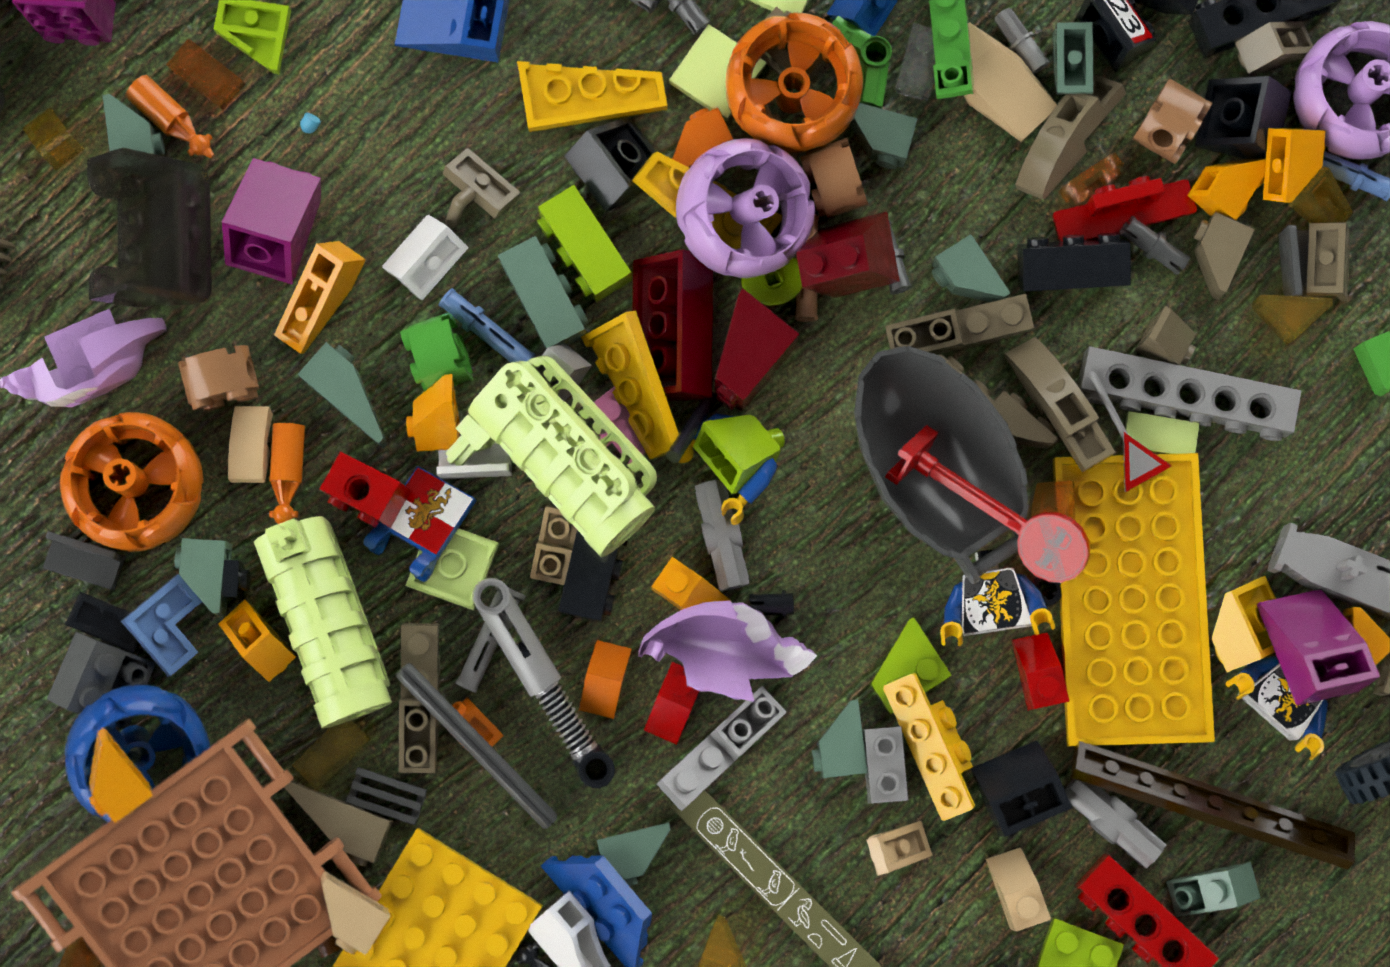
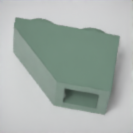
M1251 862L1219 867L1166 881L1176 917L1237 908L1260 899Z

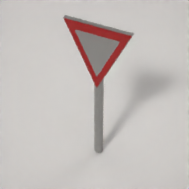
M1091 371L1089 376L1123 439L1124 489L1127 492L1172 466L1128 435L1096 372Z

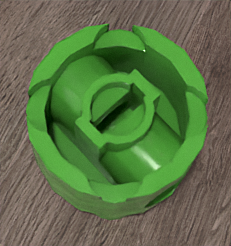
M449 312L410 325L407 329L400 331L406 350L412 351L415 360L414 363L410 364L413 378L416 384L421 383L424 391L441 377L452 374L454 386L473 380L471 375L473 373L464 340L462 335L452 332V329L458 326Z

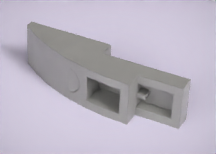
M763 686L753 694L754 702L746 700L657 783L659 788L681 811L787 713Z

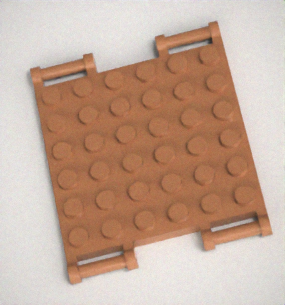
M250 718L239 724L230 733L151 789L153 796L121 820L114 823L110 819L11 891V894L17 901H23L53 941L50 944L57 953L82 936L105 967H291L333 935L321 883V876L326 871L322 865L329 859H332L354 889L376 902L382 895L375 886L371 888L344 852L343 848L345 845L339 837H335L313 854L273 801L271 796L289 784L294 777L288 769H282L255 733L254 729L256 726ZM240 740L244 742L271 778V781L266 785H261L233 748V745ZM43 885L73 924L71 928L66 931L63 929L36 894L35 890Z

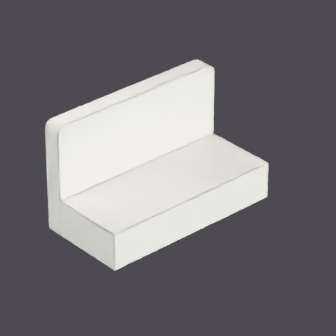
M427 215L383 264L382 268L403 283L417 298L423 300L469 247L447 225Z
M495 443L491 448L478 452L475 451L466 463L460 466H456L454 463L450 464L447 461L448 456L445 454L447 450H438L439 467H436L437 476L442 480L512 476L511 457L499 444Z

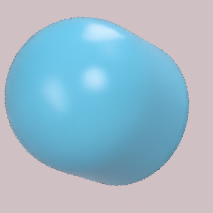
M306 112L300 122V127L303 132L310 134L317 130L321 120L315 115Z

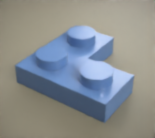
M176 574L121 620V622L167 676H172L198 653L175 624L202 601L181 576Z

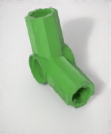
M837 16L832 24L842 32L849 43L853 44L861 62L863 88L859 103L882 109L892 47L885 38L872 36L842 17ZM870 51H877L882 54L884 59L880 62H873L867 58L866 54Z

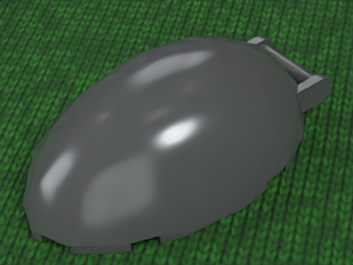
M911 346L876 352L859 374L854 416L859 448L879 495L908 532L942 555L954 558L966 578L972 584H976L981 580V575L1018 551V534L1012 530L1015 535L1014 537L972 564L968 557L969 555L1010 528L929 476L927 478L914 469L898 485L886 479L885 476L902 459L897 455L899 450L928 425L938 432L929 453L938 458L940 464L1026 519L1029 508L1026 484L1028 482L1026 469L1023 467L1021 458L1016 450L1017 444L1007 422L978 385L963 373L960 374L953 369L941 356Z

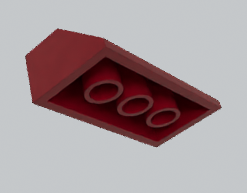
M684 249L633 260L632 311L636 310L667 401H689L712 397L713 270L702 264L690 251Z

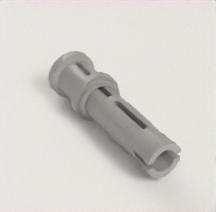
M496 586L497 592L490 607L497 605L501 599V592ZM508 588L517 604L525 600L526 595ZM504 611L499 613L498 615L507 630L511 629L512 624ZM485 622L455 683L475 693L498 645L493 634L490 636L491 631ZM488 641V643H487V645H486V647H485V650H484V652H483V654H482V656H481V658H480V660H479V662H478V665H477L476 669L473 670L474 667H475V665H476V663H477V661H478V658H479V656H480V654H481V652H482V650H483V648H484V646H485V643Z

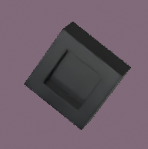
M224 560L223 597L244 600V591H249L251 582L250 570L245 569V563L239 560Z

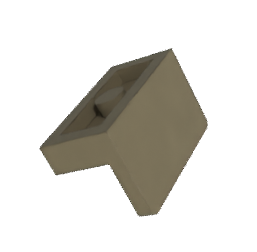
M1309 223L1306 290L1308 296H1338L1340 301H1348L1350 231L1346 223Z

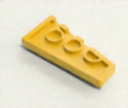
M517 61L529 132L668 110L662 72L616 69L613 71L600 70L597 67L589 66L574 68L562 67V64L547 63V65L530 64V62Z

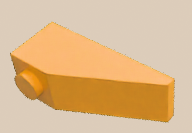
M340 241L317 243L274 336L300 354L305 353L352 290L366 259Z

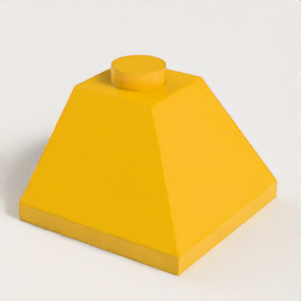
M1266 576L1225 593L1212 635V642L1215 646L1216 656L1223 663L1226 672L1260 660L1275 652L1256 605L1259 602L1276 599Z

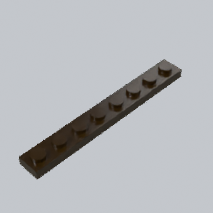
M1081 741L1078 742L1074 749L1071 778L1347 870L1355 862V832Z

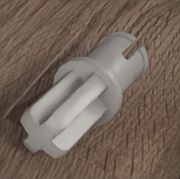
M1011 8L1001 11L994 18L995 23L1011 44L1009 49L1016 51L1033 74L1038 73L1050 63L1033 40L1034 33L1032 31L1028 33Z

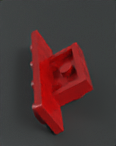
M1143 176L1128 182L1129 186L1118 189H1116L1115 185L1100 187L1094 191L1095 194L1091 196L1087 204L1053 213L1052 218L1058 240L1062 242L1063 236L1084 235V240H1092L1098 238V234L1119 233L1126 221L1130 224L1128 219L1131 216H1135L1138 221L1148 226L1192 215L1197 211L1195 202L1187 196L1191 190L1190 183L1187 179L1163 185L1162 178L1150 180L1149 176Z

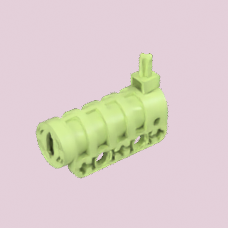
M548 356L531 358L527 362H512L503 366L471 403L468 410L469 414L456 427L461 436L445 453L450 464L454 463L456 466L464 465L475 451L478 452L491 448L495 443L499 444L508 453L517 467L531 478L540 492L553 502L560 510L562 516L584 536L585 541L600 557L607 556L626 542L649 519L655 510V506L645 497L653 489L657 480L656 470L652 464L560 365ZM544 366L546 368L543 372L545 378L539 374L536 367ZM557 380L559 381V383L555 384L554 386L550 383ZM561 389H567L571 393L573 398L571 407L558 396ZM593 418L595 421L592 424L593 431L587 426L586 419ZM603 433H607V434H608V436H606V437L602 438L601 440H599V439L601 438V437L599 436L600 434H603ZM610 441L616 442L621 447L622 454L620 459L613 456L606 448ZM630 458H631V459H632V463H629V464L627 465L629 468H626V467H625V464L628 463L629 460H630ZM642 471L644 475L641 481L643 483L636 485V476L633 472Z
M322 516L299 521L293 518L265 529L266 533L257 538L254 544L267 580L273 585L277 596L276 605L281 617L285 618L290 635L288 637L293 651L297 652L303 668L301 673L305 684L310 687L316 703L314 709L321 728L325 729L349 722L391 704L392 701L387 687L390 686L389 678L331 523Z

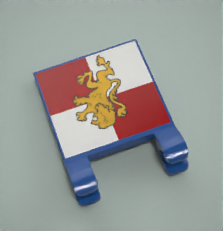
M417 466L405 484L411 492L391 528L379 522L377 527L367 534L363 544L372 553L380 555L384 552L390 536L393 534L422 551L423 553L411 564L409 571L418 580L426 582L432 575L437 560L477 500Z

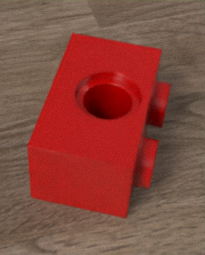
M341 451L320 487L321 491L330 496L327 503L344 512H347L349 507L359 512L357 518L374 528L377 527L379 522L391 528L411 492L408 487L396 479ZM369 486L368 495L364 499L359 500L360 490Z

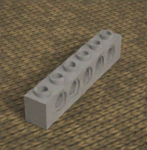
M1090 346L1083 353L1077 386L1089 403L1104 404L1089 376L1091 371H1095L1111 402L1120 403L1119 408L1123 410L1140 412L1141 408L1154 410L1155 416L1176 419V415L1190 418L1189 422L1200 423L1199 426H1211V423L1225 425L1226 431L1238 434H1245L1247 430L1260 432L1261 438L1271 441H1281L1282 437L1285 438L1294 433L1301 390ZM1112 373L1121 375L1125 381L1124 389L1112 387L1109 382V375ZM1145 381H1154L1159 386V396L1154 397L1147 394L1144 389ZM1180 388H1188L1193 392L1195 396L1193 404H1187L1182 401L1179 394ZM1216 395H1222L1228 399L1230 404L1229 411H1222L1217 408L1215 404ZM1252 402L1259 403L1264 408L1265 415L1263 419L1256 418L1251 413L1250 405Z

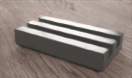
M357 767L355 779L352 781L351 790L346 799L347 803L416 825L428 790ZM365 777L418 795L416 802L362 784L363 778ZM361 791L413 809L412 814L408 815L357 798L358 792Z

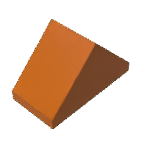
M599 640L596 641L586 672L579 711L614 719L632 651L631 648Z

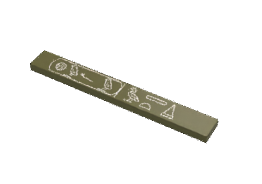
M705 790L683 811L675 804L671 807L829 967H882Z

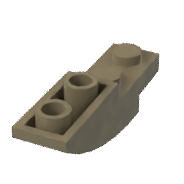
M1094 75L1093 94H1066L1050 114L1032 144L1015 184L1017 190L1045 200L1087 152L1084 141L1126 95L1123 84Z
M1022 294L957 311L951 309L886 325L885 329L890 349L911 346L937 355L1001 341V338L1034 331L1035 327L1027 294Z
M1036 337L1004 354L1041 415L1046 414L1082 473L1115 453V450L1097 423L1099 416L1085 395L1054 355Z
M941 353L938 355L944 358L946 363L960 374L965 371L964 367L953 357L948 356L945 358ZM979 380L974 381L1007 422L1017 444L1048 449L1058 439L1053 434L1055 431L1054 427L1044 418L1038 417L1036 419L1026 410L1028 405L1015 393L1009 395L1003 391L994 401L989 397L992 394L991 391Z
M403 623L401 625V668L411 663L440 693L441 657H439V624ZM401 683V698L399 700V773H436L439 721Z

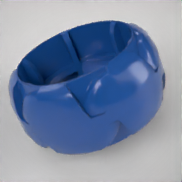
M131 685L103 694L92 705H87L79 714L67 737L65 766L70 787L79 803L93 816L97 815L107 822L111 819L109 815L100 816L89 801V798L92 796L89 785L93 762L92 755H94L99 730L105 728L149 782L151 789L155 785L147 770L155 762V752L182 746L183 761L180 767L182 768L208 749L210 742L199 715L183 698L174 693L163 691L159 687ZM134 715H153L158 717V721L161 724L150 738L149 732L139 725L128 726L119 733L116 729L118 726L117 721ZM137 747V751H131V749Z

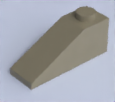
M291 781L284 787L330 840L339 837L345 845L343 848L344 852L347 853V856L353 863L366 867L368 861L371 863L378 862L394 823L393 820L294 781Z

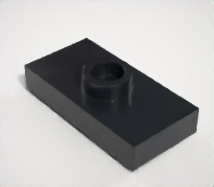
M80 591L65 625L131 653H134L138 641L121 622L131 612Z

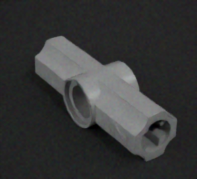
M712 480L696 485L695 494L703 520L701 524L707 553L712 558L719 591H729L749 585V576L741 550L743 541L739 524H731L732 509L722 516V503L729 498L727 488L721 480Z
M1072 779L1064 789L1071 805L1090 821L1089 825L1113 845L1116 843L1143 868L1147 869L1163 852L1166 844L1137 820V814L1117 797L1110 796L1101 787L1076 779Z

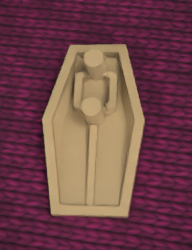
M969 22L974 89L973 94L964 95L971 107L1023 142L1050 116L1057 104L1019 55Z

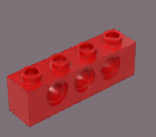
M1103 854L1074 885L1081 892L1077 898L1092 912L1097 908L1100 909L1108 917L1104 922L1105 925L1118 937L1121 938L1126 934L1136 943L1131 949L1147 964L1154 960L1160 967H1212L1219 960L1208 947L1110 855ZM1120 888L1125 895V901L1121 907L1112 909L1107 901L1108 894L1113 889ZM1147 914L1152 920V927L1146 934H1138L1135 929V921L1139 916ZM1175 940L1179 945V953L1176 958L1166 960L1162 953L1163 946L1168 941Z

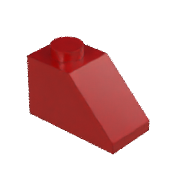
M1048 633L1011 640L1027 710L1070 702L1062 666Z
M674 662L671 663L644 728V731L676 745L700 692L687 685L684 666Z

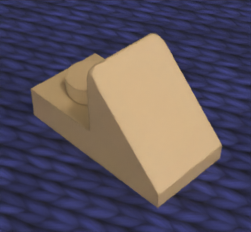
M922 821L879 833L867 839L877 875L895 871L933 856Z

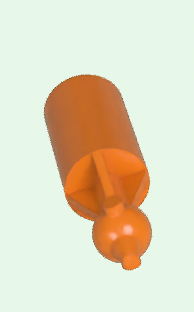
M148 75L140 76L129 86L125 98L166 136H172L189 142L190 149L187 152L190 156L195 154L199 156L204 155L208 158L214 157L210 143L213 139L209 133L207 135H196L189 113Z
M274 423L272 426L269 482H271L279 505L273 511H269V517L274 518L278 524L298 518L299 515L298 511H294L290 506V503L299 485L302 484L305 426L301 424Z

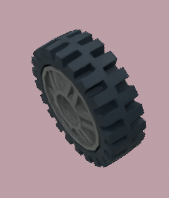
M1390 739L1385 743L1382 742L1375 745L1376 747L1363 751L1362 754L1350 758L1351 760L1344 762L1342 766L1336 769V777L1350 803L1362 804L1390 795Z

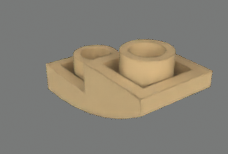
M269 406L234 407L228 455V480L230 483H265L271 454L267 442L273 417Z
M545 506L530 578L564 585L577 529L562 516L556 506Z

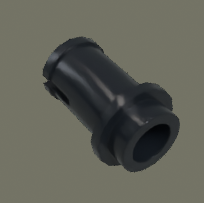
M782 590L780 594L749 595V602H751L749 606L762 612L763 615H783V618H787V615H794L793 593H786V590Z

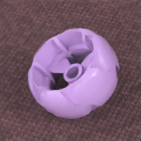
M1364 21L1355 22L1350 26L1338 27L1320 38L1305 55L1298 67L1295 76V91L1293 93L1294 107L1298 120L1303 129L1326 130L1325 146L1334 155L1349 159H1373L1390 153V123L1384 124L1376 130L1374 115L1370 107L1383 93L1390 94V25ZM1349 52H1360L1378 59L1368 62L1355 75L1346 55ZM1327 78L1349 84L1347 94L1354 105L1347 112L1346 116L1341 114L1338 117L1326 101L1322 84Z
M741 138L724 142L707 150L685 172L676 199V219L679 228L685 235L684 242L687 248L702 264L722 275L753 278L784 267L796 255V252L804 246L813 226L815 203L809 198L810 182L806 173L789 153L775 145L769 146L757 139ZM741 166L745 170L757 169L758 173L753 188L739 193L733 198L713 183L715 179L723 174L724 170L730 167ZM780 203L782 212L781 227L778 236L773 238L759 221L774 215ZM730 211L734 221L743 225L741 248H731L718 236L711 221L715 220L713 214Z

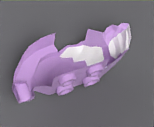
M107 309L45 336L57 369L48 371L43 358H41L30 367L14 371L10 375L0 378V387L7 389L11 394L20 395L27 400H38L51 407L72 408L83 404L135 378L142 366L146 344L167 331L163 318H146L116 324L110 310Z
M731 601L704 602L682 609L661 621L643 637L638 657L648 654L655 661H660L667 653L683 663L688 686L701 692L711 691L727 695L735 700L744 699L754 702L749 679L793 677V675L807 668L817 656L811 649H807L803 643H799L797 639L793 637L781 638L772 623L765 618L762 612L751 608L743 602L731 603Z

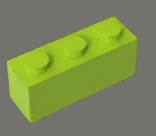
M575 185L538 206L541 216L537 220L538 225L547 238L554 236L560 246L556 249L558 256L567 268L572 265L578 273L579 277L575 278V281L585 297L591 294L595 301L598 302L632 281V272Z

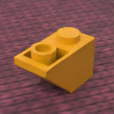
M1243 159L1206 166L1187 196L1210 216L1218 212L1237 221L1246 211L1248 202L1255 190L1264 182L1266 159Z

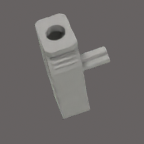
M1289 523L1284 525L1267 571L1272 573L1282 571L1302 586L1312 590L1321 589L1327 596L1355 607H1361L1365 611L1390 620L1389 560L1329 536L1296 532V524Z

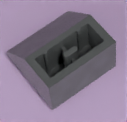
M75 632L47 700L69 711L80 714L87 705H92L103 694L111 690L131 685H147L156 663L106 642ZM134 716L118 720L117 727L124 729L130 726Z

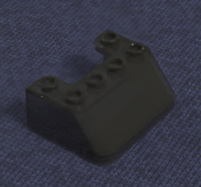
M124 147L87 159V179L90 188L100 197L117 200L118 268L101 266L91 272L89 276V300L129 307L193 305L206 301L212 292L210 180L205 169L196 163Z

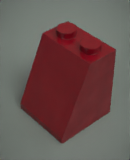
M887 212L819 229L796 252L802 288L832 298L900 282Z
M742 289L738 294L715 377V391L718 393L716 396L717 400L732 411L736 407L741 412H743L794 351L799 337L798 332L745 289Z

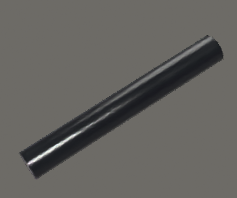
M712 392V397L702 398L666 454L670 462L677 463L680 461L703 422L717 403V395Z

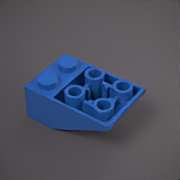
M403 0L395 46L499 63L510 0Z

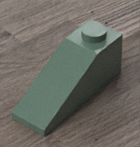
M326 342L297 375L384 449L388 442L359 372L351 364L355 358L341 345L338 344L334 349Z

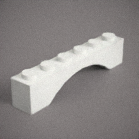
M570 891L530 924L528 932L558 967H611L598 940L593 918Z

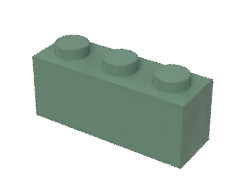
M534 236L498 255L499 261L545 349L561 344L570 345L586 334L584 325L589 323L581 306L578 304L573 307L567 296L572 293V289L563 273L558 276L556 275L551 265L556 262V259L547 242L540 245L537 237Z

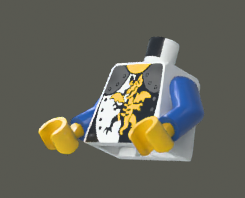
M992 550L975 552V560H979ZM996 565L981 575V580L976 584H972L963 575V582L954 585L945 605L944 625L941 627L940 632L941 644L945 646V640L949 636L957 637L958 646H962L963 636L1031 626L1034 633L1038 635L1037 627L1039 624L1049 623L1052 630L1055 629V624L1051 612L1047 610L1042 593L1024 574H1016L1014 568L999 569V566Z
M1271 655L1247 664L1238 675L1226 681L1227 687L1233 684L1238 686L1239 693L1236 699L1242 698L1288 740H1299L1302 736V740L1295 746L1296 752L1299 753L1307 747L1311 752L1309 760L1313 761L1324 750L1322 736L1325 729L1328 702L1325 699L1296 706L1277 656Z

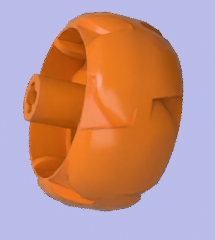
M794 12L789 13L787 16H772L757 23L737 42L727 65L726 98L736 123L742 130L751 135L753 139L760 140L769 146L775 145L787 153L806 152L818 146L823 147L835 140L853 120L862 95V66L853 44L849 43L842 32L832 23L807 13ZM788 44L791 67L782 71L778 82L752 78L753 69L761 56L776 46L779 50L785 49V45ZM820 52L822 53V59L826 63H831L836 74L837 91L834 99L820 91L809 89L810 78L805 71L815 62ZM794 89H797L799 91L797 93H792ZM776 98V103L782 111L794 114L803 110L806 118H803L802 124L783 123L767 116L764 106Z
M124 412L112 417L102 418L84 429L72 442L65 455L66 462L60 474V492L65 510L72 522L87 537L109 548L127 552L150 550L165 542H170L190 524L199 508L202 484L204 483L199 456L184 434L156 416L140 412ZM127 439H140L155 444L164 452L158 454L144 469H141L132 462L123 459L114 443L123 445L127 443ZM91 470L103 474L106 486L122 495L108 517L98 511L91 499L89 481L92 482L95 478ZM130 473L126 476L127 483L123 485L122 478L125 474ZM149 483L171 485L170 489L173 491V494L162 512L149 521L145 519L140 521L135 498L140 497L146 492Z

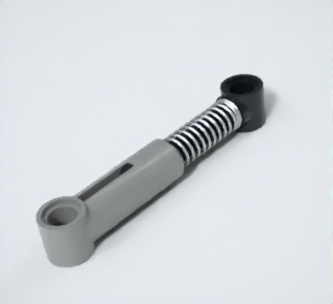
M496 578L480 580L472 591L473 603L529 696H536V699H541L539 704L543 703L544 707L542 709H547L546 715L550 714L551 718L549 721H554L552 726H557L556 732L560 731V738L564 737L563 743L567 742L566 749H571L569 754L573 757L572 763L576 768L578 777L585 785L591 788H602L608 785L615 774L613 760L604 752L600 744H596V741H593L592 735H588L589 730L585 729L586 724H581L582 719L578 718L579 713H574L576 708L571 707L572 702H568L569 697L564 696L566 691H561L562 685H557L562 677L514 600L508 587L504 582ZM488 586H496L501 592L500 602L493 607H487L481 601V593ZM503 611L522 641L517 645L498 615ZM593 759H600L604 762L603 773L596 778L587 776V763Z

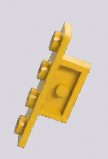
M916 673L909 674L885 685L883 690L899 726L902 727L903 735L941 820L946 821L974 809V801L961 773L973 767L970 761L972 756L968 745L960 739L955 728L956 718L952 710L946 707L943 700L930 705Z

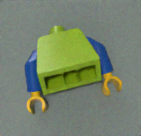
M714 414L703 422L679 462H689L694 456L692 448L694 447L730 493L735 494L738 492L740 494L737 498L726 499L721 507L722 516L730 509L738 510L731 518V524L737 525L744 518L743 507L748 502L752 504L771 482L777 471L776 461L781 452L780 448H783L785 444V437L779 428L766 430L757 418L750 414L736 417Z

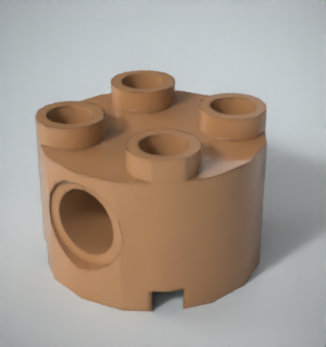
M1169 78L1132 140L1176 164L1184 152L1186 144L1189 140H1192L1201 126L1202 120L1210 109L1212 102Z
M847 138L806 151L807 155L800 157L810 184L816 182L817 188L811 190L820 217L827 215V218L868 205Z
M248 345L234 346L236 353L228 354L226 348H221L185 358V361L178 362L188 404L192 406L193 410L203 409V411H211L225 407L223 400L245 402L258 398L257 390L260 388Z

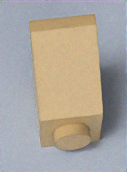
M1021 847L986 859L1011 930L1017 932L1051 920L1040 886Z
M324 871L321 876V883L333 936L338 938L335 943L351 954H355L358 950L366 955L390 918L389 910Z

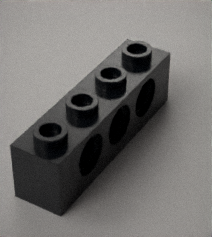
M1206 0L1195 7L1196 10L1188 23L1203 58L1206 59L1237 47L1236 41L1269 22H1304L1332 11L1341 0H1221L1218 2L1216 0ZM1256 2L1265 3L1269 7L1270 12L1264 13L1260 11L1256 6ZM1224 14L1233 15L1237 19L1238 24L1231 25L1227 23L1224 19Z

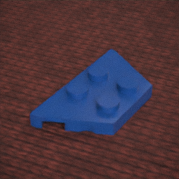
M551 856L541 865V868L564 895L570 891L594 920L597 937L604 941L625 967H641L644 960L640 958V952L647 945V928L650 926L652 913L604 856H591L589 858L571 856L566 861H558L557 856Z

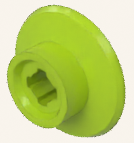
M793 257L787 265L774 272L753 278H741L742 288L763 305L777 306L787 303L802 289L798 260ZM776 281H779V282H780V283L773 284L772 286L768 285V284L774 283V282H776Z

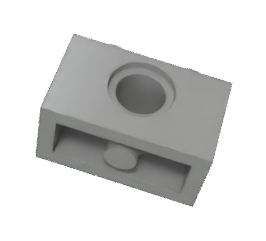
M902 727L862 730L868 772L865 773L868 803L908 801Z

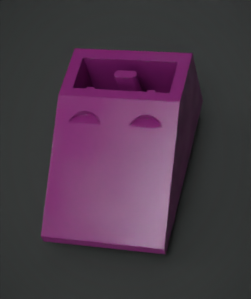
M12 0L16 8L45 41L64 43L65 39L78 40L79 43L84 45L97 46L100 42H111L116 4L114 0Z
M1321 589L1256 604L1296 706L1359 692L1380 677L1366 641Z

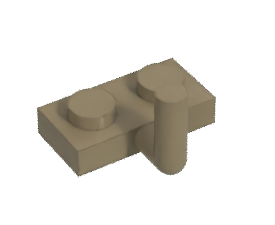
M467 148L448 163L443 171V175L461 190L453 198L444 223L449 228L457 227L465 206L472 200L496 219L518 200L521 192Z

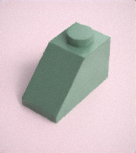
M1093 22L1056 24L1053 32V71L1057 94H1093Z
M111 94L103 95L111 164L119 172L160 167V155L165 154L162 134L157 133L148 121Z
M859 103L850 126L868 157L876 160V164L884 168L896 169L897 166L904 168L917 118Z
M971 234L935 256L932 263L934 267L931 270L932 275L941 288L946 286L951 294L987 302L1006 299L1010 295V291Z
M182 538L181 547H177L175 551V568L179 569L181 578L213 614L226 616L228 599L222 596L224 560H231L232 544L220 540Z
M851 700L846 704L818 740V749L812 750L814 772L821 771L822 778L868 773L858 700Z
M668 822L598 839L600 856H604L629 886L638 884L637 877L644 875L670 832V824Z

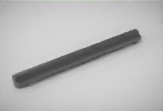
M411 663L404 665L396 674L397 679L542 828L547 829L557 819L555 811Z

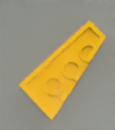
M656 151L650 156L632 181L676 218L678 189L685 172L690 168ZM713 181L714 184L722 188L732 198L737 195L727 190L726 186ZM730 211L713 214L715 220L711 221L718 236L731 248H741L743 225L734 221ZM775 213L771 217L759 222L771 235L782 221V215Z
M636 310L625 312L581 336L585 346L592 347L598 359L595 363L601 374H608L615 387L612 393L618 404L625 405L630 413L628 422L649 459L659 458L667 454L679 433Z

